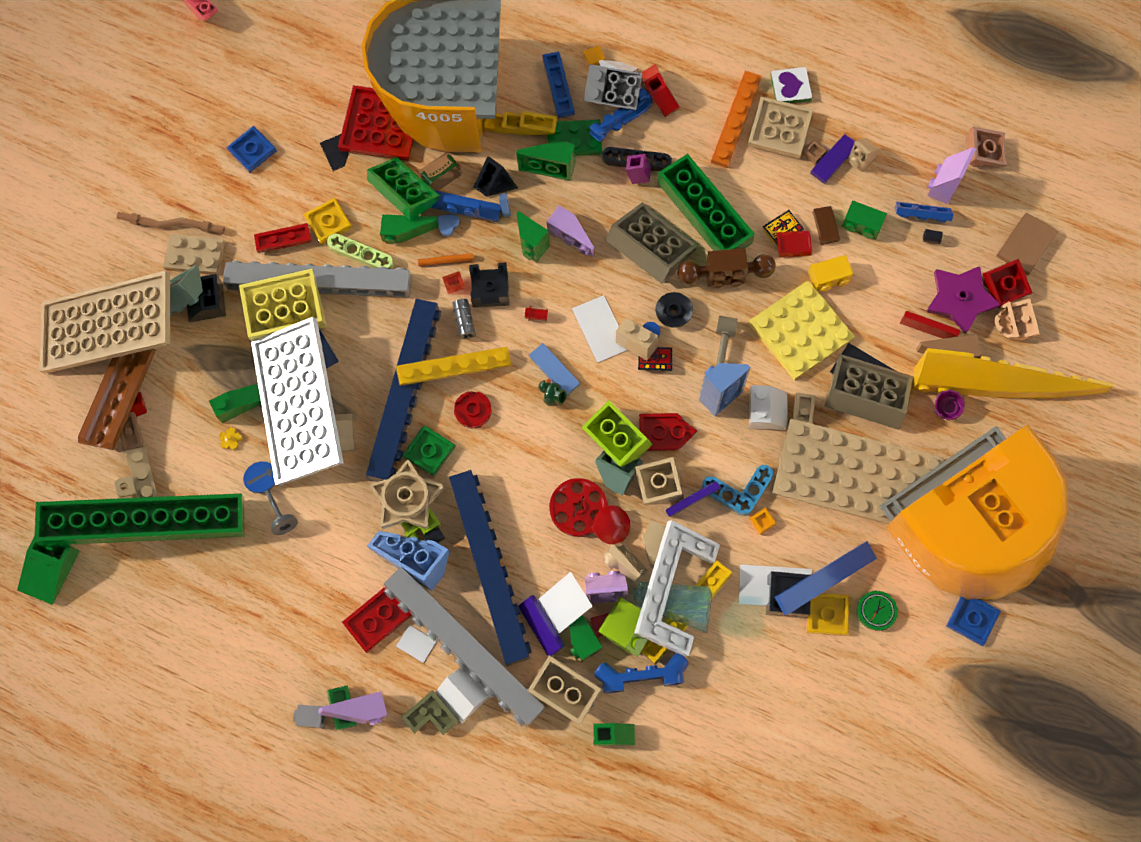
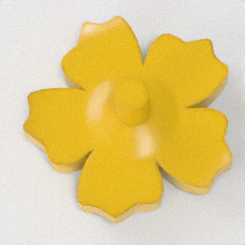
M232 427L227 429L226 433L221 432L219 434V440L222 441L219 445L222 449H229V447L231 450L237 449L238 442L242 440V435Z

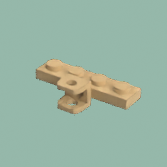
M145 446L125 451L131 476L115 481L118 498L158 497Z

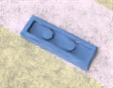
M544 343L529 354L531 360L552 383H558L563 390H566L567 396L580 386L578 380Z

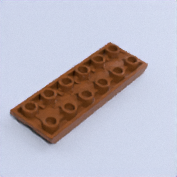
M155 349L111 359L79 432V444L110 450L115 449L156 352Z

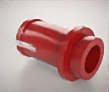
M532 306L526 307L525 319H528V321L530 319L547 321L548 309L532 308Z

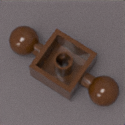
M746 248L708 251L705 266H699L694 261H685L679 266L677 275L679 280L687 285L695 284L700 277H706L708 287L721 288L725 285L736 287L745 283L747 273H754L760 278L770 277L776 269V263L767 254L758 255L753 262H747Z

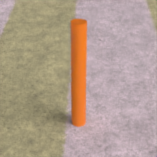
M473 253L418 259V266L472 261Z

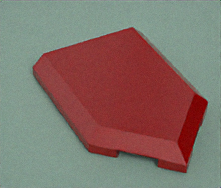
M678 413L639 414V431L653 444L647 451H679L697 432Z

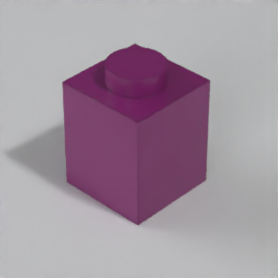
M645 154L632 155L627 158L626 172L632 184L650 181L651 166Z

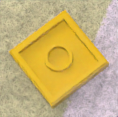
M335 197L303 214L321 245L326 243L332 234L341 235L353 228Z
M821 593L813 598L810 602V615L807 617V633L848 636L849 595Z

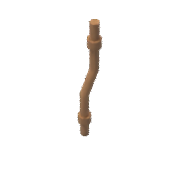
M117 213V219L129 221L130 224L134 225L142 224L155 228L186 225L199 228L201 231L208 233L212 231L224 234L225 227L213 225L211 222L204 220L200 222L181 217L157 221L141 217L139 214Z

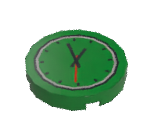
M874 590L860 598L857 605V616L864 627L875 631H882L895 623L898 616V607L895 600L889 594Z

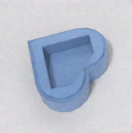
M507 193L500 194L499 202L504 217L511 216Z
M457 215L438 216L441 235L449 237L453 234L454 229L459 227L460 221Z

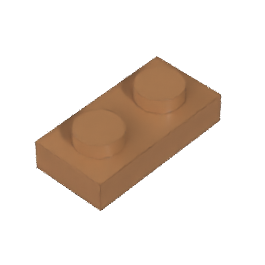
M134 412L129 413L120 435L124 452L145 446Z

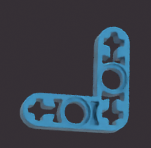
M768 465L759 466L742 493L713 476L703 480L702 489L708 486L706 483L718 482L722 487L719 495H715L716 491L709 495V497L737 514L747 516L752 512L773 477V470ZM765 470L768 472L767 476L769 477L765 476L762 482L760 483L758 482L761 476L760 472H764ZM752 485L757 486L760 490L759 494L752 495L749 492V487ZM725 491L731 492L733 499L725 501L722 498V493ZM736 497H739V503H748L747 507L749 508V510H741V505L737 502L735 506L732 505L735 502Z

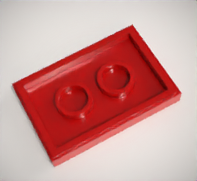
M385 588L381 589L342 621L343 625L365 653L371 651L412 617L409 612L404 613L399 608V602L395 598L391 600L385 594Z

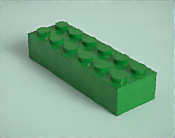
M688 153L658 173L657 183L713 251L747 248L753 244L755 233Z

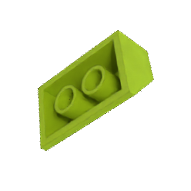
M609 400L581 427L620 467L640 458L653 445Z

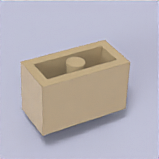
M626 318L616 330V343L647 361L657 348L658 335Z

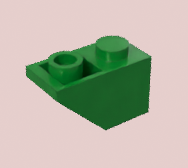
M593 724L594 746L635 745L634 724Z

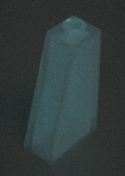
M638 581L637 588H634L633 598L641 608L649 582ZM672 584L663 616L708 633L712 601L710 587Z

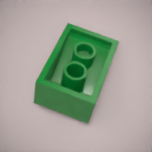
M555 141L517 150L519 171L571 181L576 163L574 144L567 141Z

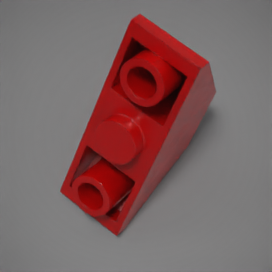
M656 64L641 72L643 73V82L665 117L680 108Z

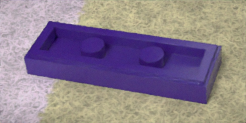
M844 134L811 170L810 174L825 184L849 158L855 141Z
M715 481L667 508V515L672 517L720 490L719 483Z
M534 595L529 596L518 607L547 656H553L565 645Z

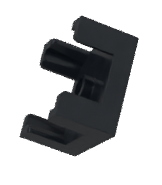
M506 262L497 263L498 269L480 270L478 264L469 265L471 277L470 296L473 308L510 305Z
M771 571L767 575L769 602L766 604V615L776 616L778 613L783 614L775 596L805 579L809 574ZM811 600L789 614L796 615V618H807L810 615Z

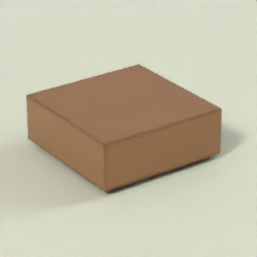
M813 140L802 151L801 155L816 165L827 154L828 150Z

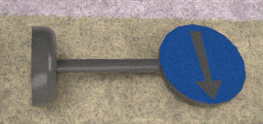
M264 461L253 463L244 473L243 481L245 487L253 493H266L278 517L270 526L274 535H282L290 532L297 526L298 520L292 514L282 515L270 492V489L275 485L272 464Z

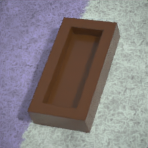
M832 206L813 209V216L821 245L839 242L840 236Z

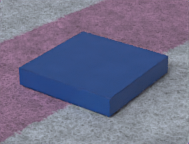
M254 125L226 147L249 173L277 152V149Z
M960 597L946 627L983 647L1001 611L980 599L967 600L964 597Z

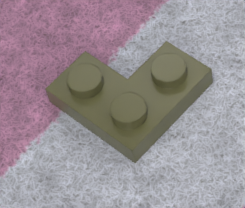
M433 690L401 717L413 733L418 732L431 720L442 735H445L459 722Z

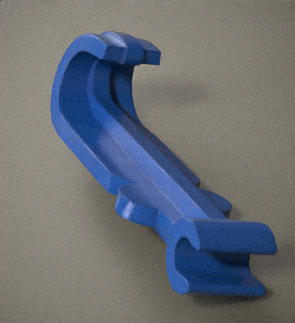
M640 88L636 110L620 107L613 112V115H605L603 123H593L590 126L592 131L589 134L598 142L603 141L609 131L621 130L622 125H626L646 112L651 106L652 96L647 90Z

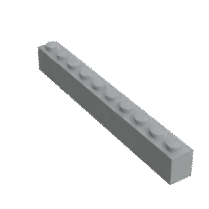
M232 261L225 264L223 284L228 290H240L239 285L313 269L319 294L410 298L412 277L410 271L405 268L388 269L386 267H378L377 269L367 266L353 268L348 265L334 267L328 264L315 266L313 264L297 265L295 263L283 265L275 262L261 264L256 261L250 263Z
M402 567L384 582L385 594L391 600L395 598L399 602V608L404 613L409 612L413 616L412 620L419 627L423 626L427 630L426 634L433 641L437 639L442 644L440 646L447 655L452 654L456 658L455 663L461 669L466 668L470 672L469 676L477 684L480 682L485 687L483 690L491 698L495 696L500 701L498 705L505 712L510 711L514 715L513 720L522 727L524 725L527 728L544 711L545 707Z

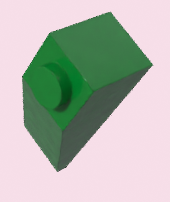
M382 214L381 239L387 244L402 243L439 228L437 216H417L409 220L405 215Z
M258 383L225 392L209 400L216 417L222 423L262 404Z
M583 614L570 624L571 645L573 647L570 651L576 660L580 658L581 662H584L603 650Z

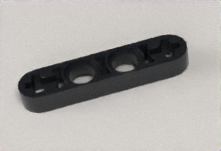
M607 147L602 152V160L609 166L626 167L627 161L623 157L625 155L645 154L646 157L650 158L651 171H662L672 164L671 156L666 153ZM662 160H666L665 165H662Z

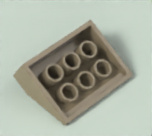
M643 202L613 223L605 241L661 284L668 280L699 246V244Z
M839 354L824 407L899 430L907 413L913 376Z

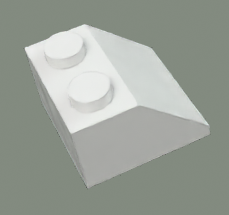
M751 385L749 390V429L787 430V392L772 386Z

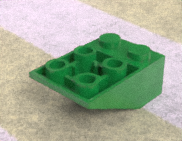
M33 537L26 552L17 591L53 605L80 550L70 545L39 546L34 542Z

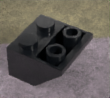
M217 274L200 276L203 292L198 296L199 300L191 306L187 304L188 321L196 322L226 316L223 282Z

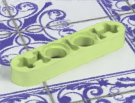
M332 234L327 240L330 250L371 268L386 267L393 269L394 262L391 256L340 234ZM339 240V243H340L341 245L336 244V245L334 246V245H333V242H337V241ZM356 246L357 251L351 254L348 253V248ZM366 253L374 254L371 260H365L364 255ZM387 260L389 264L382 266L380 261L385 262Z

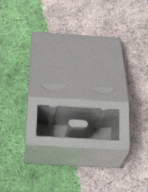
M590 64L584 101L636 110L643 73Z

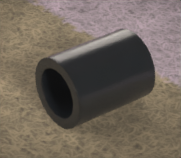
M925 229L923 242L940 245L943 232Z
M439 527L423 536L426 541L432 540L437 543L445 539Z

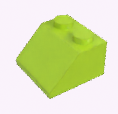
M619 597L598 632L623 651L637 657L648 639L634 633L641 609Z

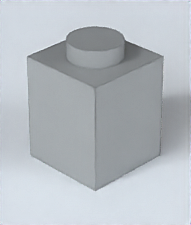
M298 705L293 715V721L296 722L295 726L324 729L325 716L318 713V710L323 706Z

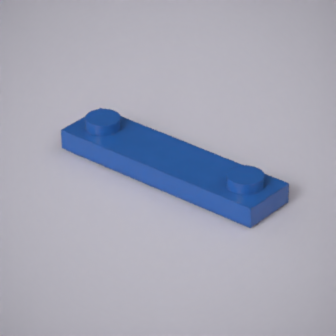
M560 52L542 55L557 118L575 115Z

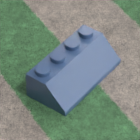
M719 363L715 367L711 366L704 373L705 377L699 401L716 416L743 393L751 367L748 364Z

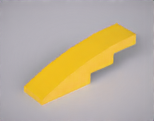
M504 111V115L496 113V119H485L484 131L516 135L555 134L557 117L522 111V114Z

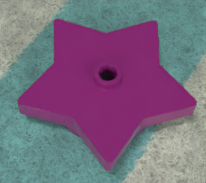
M980 267L973 268L959 275L939 269L935 270L934 278L937 295L928 307V313L945 316L947 319L954 321L964 333H967L977 315L996 309L999 306V302L983 288Z

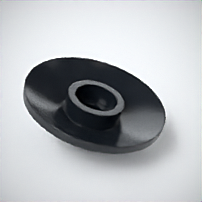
M670 292L659 298L656 303L655 312L658 320L663 325L677 328L689 322L692 317L693 306L685 295L678 292ZM675 310L677 314L673 315L670 312Z

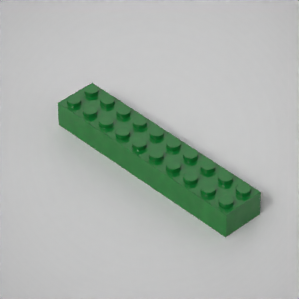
M242 493L36 502L34 542L39 546L244 537V497Z

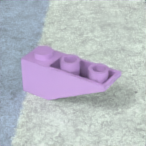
M559 205L547 221V230L552 236L562 238L567 245L577 247L582 254L593 257L594 246L576 216Z

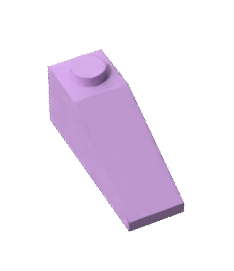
M381 691L323 706L318 710L319 715L362 724L370 722V725L382 723V719L387 716Z

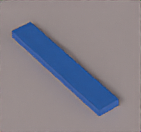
M868 541L863 542L775 596V599L783 614L788 615L876 560L877 557Z

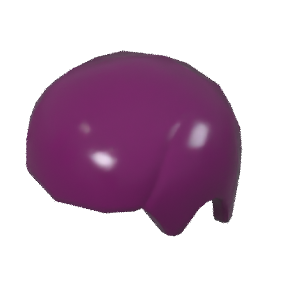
M946 390L936 397L935 410L942 419L955 420L963 414L965 402L959 392Z

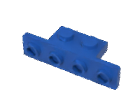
M434 190L440 195V198L430 208L494 222L499 220L501 213L500 204Z

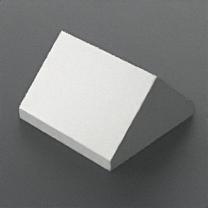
M459 668L449 675L435 692L461 723L490 697L483 690L485 687L480 682L477 684L469 676L470 672L466 668Z

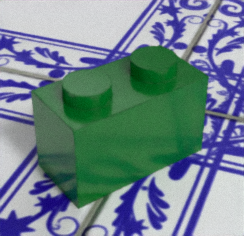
M852 200L841 227H844L847 231L862 234L868 239L876 240L887 213Z

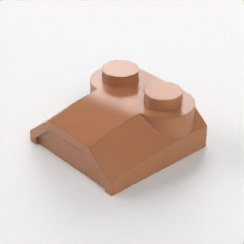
M973 126L966 137V150L972 147L976 148L969 164L973 167L981 165L1006 167L1005 133Z

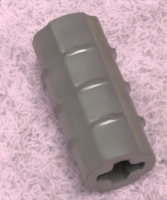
M455 300L452 305L460 339L475 337V326L468 300Z

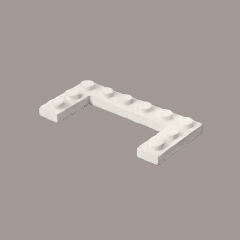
M672 520L667 522L634 632L635 634L682 656H689L694 636L662 622L661 619L681 550L711 564L715 563L720 544Z

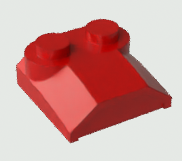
M1019 259L982 273V282L985 287L989 288L992 297L999 302L998 308L1007 302H1012L1033 293Z

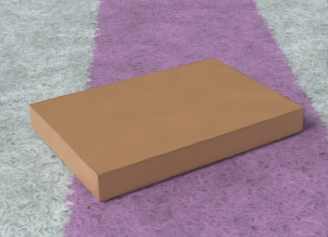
M1026 212L996 256L1007 263L1019 259L1025 274L1029 276L1058 231Z

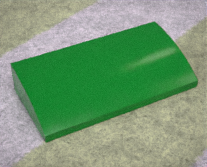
M396 157L367 169V181L409 220L425 212L440 198L439 194Z

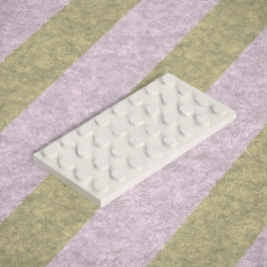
M308 318L252 341L251 345L275 485L280 486L343 464L317 318Z

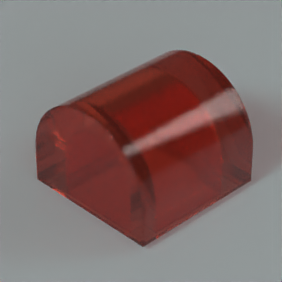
M459 271L442 277L448 294L465 288Z

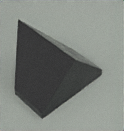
M489 156L486 158L473 186L486 197L518 189L505 168Z

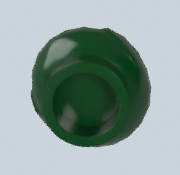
M549 378L539 383V390L545 393L543 401L546 405H562L566 401L567 392L562 389L560 384L551 383Z

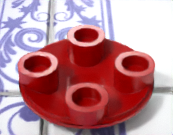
M615 505L605 506L595 515L592 530L602 542L614 545L627 538L631 526L630 519L622 508Z

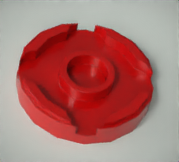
M467 391L461 394L455 402L454 415L457 421L464 427L470 429L479 428L485 425L491 417V403L488 397L481 392Z

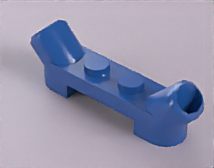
M676 653L664 668H658L657 665L645 667L646 670L638 671L637 668L625 669L626 673H619L605 662L601 663L596 669L594 677L603 683V692L605 694L624 692L623 683L662 678L664 686L679 685L684 683L683 672L689 663L684 656Z

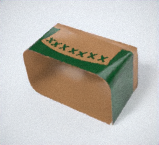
M448 152L419 170L422 180L436 191H439L462 174L460 165Z

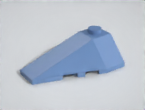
M378 531L367 545L369 549L397 569L402 567L417 583L430 591L436 587L444 576L449 550L435 541L418 540L416 537L407 538L401 537L399 534Z

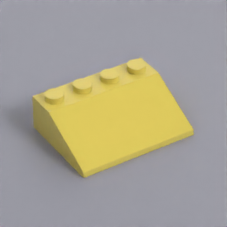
M313 269L239 285L247 334L251 341L311 317L317 318L320 329L327 328Z

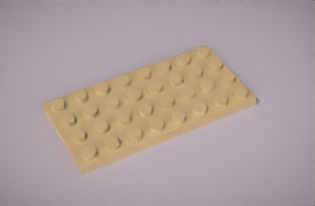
M167 271L44 301L41 305L39 372L44 374L170 345V273Z
M790 419L772 494L889 525L891 522L881 510L880 505L942 464L944 458Z

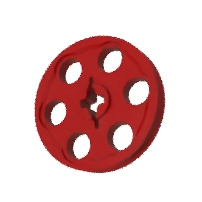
M583 478L569 479L561 483L554 490L549 503L550 516L554 525L561 532L573 537H584L593 534L594 521L590 517L591 513L608 506L603 490L596 483ZM580 484L583 490L581 493H574L572 486ZM597 492L600 495V500L597 502L591 501L589 498L590 494ZM564 494L567 500L565 503L559 504L555 500L556 496ZM582 498H584L582 501L583 510L576 512L575 517H573L575 514L574 505L581 503ZM565 513L568 519L566 522L560 523L557 521V515ZM576 522H583L585 529L581 532L574 529Z

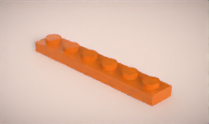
M744 71L712 156V164L728 168L762 75Z

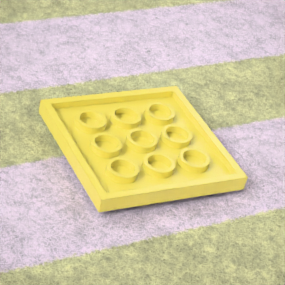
M809 281L794 289L748 322L794 381L855 338Z

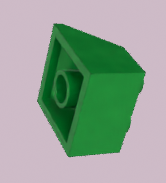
M518 211L516 215L522 254L528 260L538 262L550 247L549 231Z

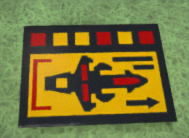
M790 210L762 226L765 234L777 246L776 232L802 231L804 229Z

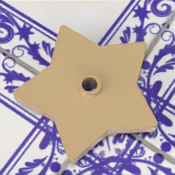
M409 460L389 479L369 485L382 503L380 527L382 529L403 522L428 529L429 505L444 489L440 483L422 479Z

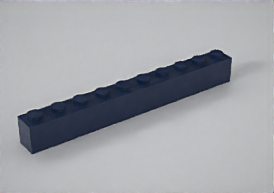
M415 299L397 366L426 361L427 355H430L432 350L431 339L435 338L437 331L435 327L436 321H439L441 318V310H439L438 303ZM396 370L366 472L367 478L375 482L387 480L398 472L396 466L397 462H400L402 459V444H405L407 441V426H410L412 423L413 415L411 412L412 408H415L417 404V390H420L422 382L400 386Z
M472 470L449 476L505 664L510 666L529 660V654L532 653L529 641L525 642L523 634H526L523 622H518L517 615H520L517 603L513 604L511 596H514L512 586L506 583L505 578L509 577L506 566L501 567L499 559L503 558L500 547H495L494 541L497 540L494 529L489 528L488 522H491L488 510L484 511L482 505L486 503L483 492L479 493L477 486H480L477 474L473 475Z

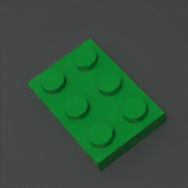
M601 119L557 121L555 134L548 135V143L555 141L570 142L575 145V156L602 155V141L598 142L589 134L592 131L590 126L593 123L601 124Z

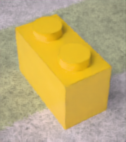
M846 255L812 264L808 270L813 287L817 291L821 290L822 292L828 291L837 285L845 286L849 284L854 275Z

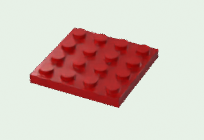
M353 85L338 145L339 151L392 159L396 157L400 160L409 161L414 139L405 134L373 88Z

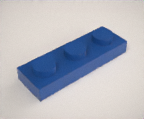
M898 201L895 204L896 214L903 218L914 216L920 220H928L930 218L938 222L952 221L954 215L952 209L946 207Z

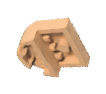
M1031 299L1012 304L1007 302L1001 306V309L995 316V325L998 331L1009 340L1021 341L1040 336Z

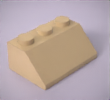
M548 656L528 689V692L579 725L602 691L601 687L552 656Z

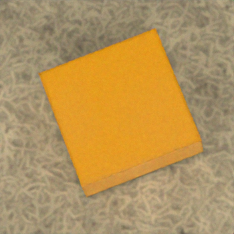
M600 45L583 51L588 66L590 64L598 66L600 65L599 60H606Z
M766 507L749 518L759 535L777 524Z

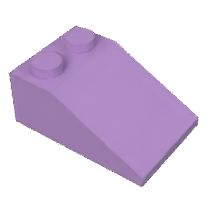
M972 147L949 156L943 164L939 163L935 170L937 177L936 179L932 178L927 187L930 189L927 196L948 205L964 176L976 148Z
M620 571L608 572V575L590 573L588 574L589 577H585L586 597L591 604L615 602L619 597L627 600L626 578L624 574H620Z

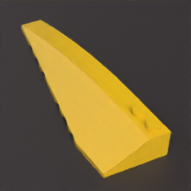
M927 348L914 367L913 389L919 390L922 393L934 391L940 394L942 391L953 390L961 395L1030 399L1107 393L1113 387V383L1092 378L1084 381L1081 376L1077 375L1065 377L1063 372L1058 371L1050 374L1047 373L1048 369L1020 363L1012 366L1006 360L993 362L990 361V357L986 356L978 359L974 358V354L967 352Z

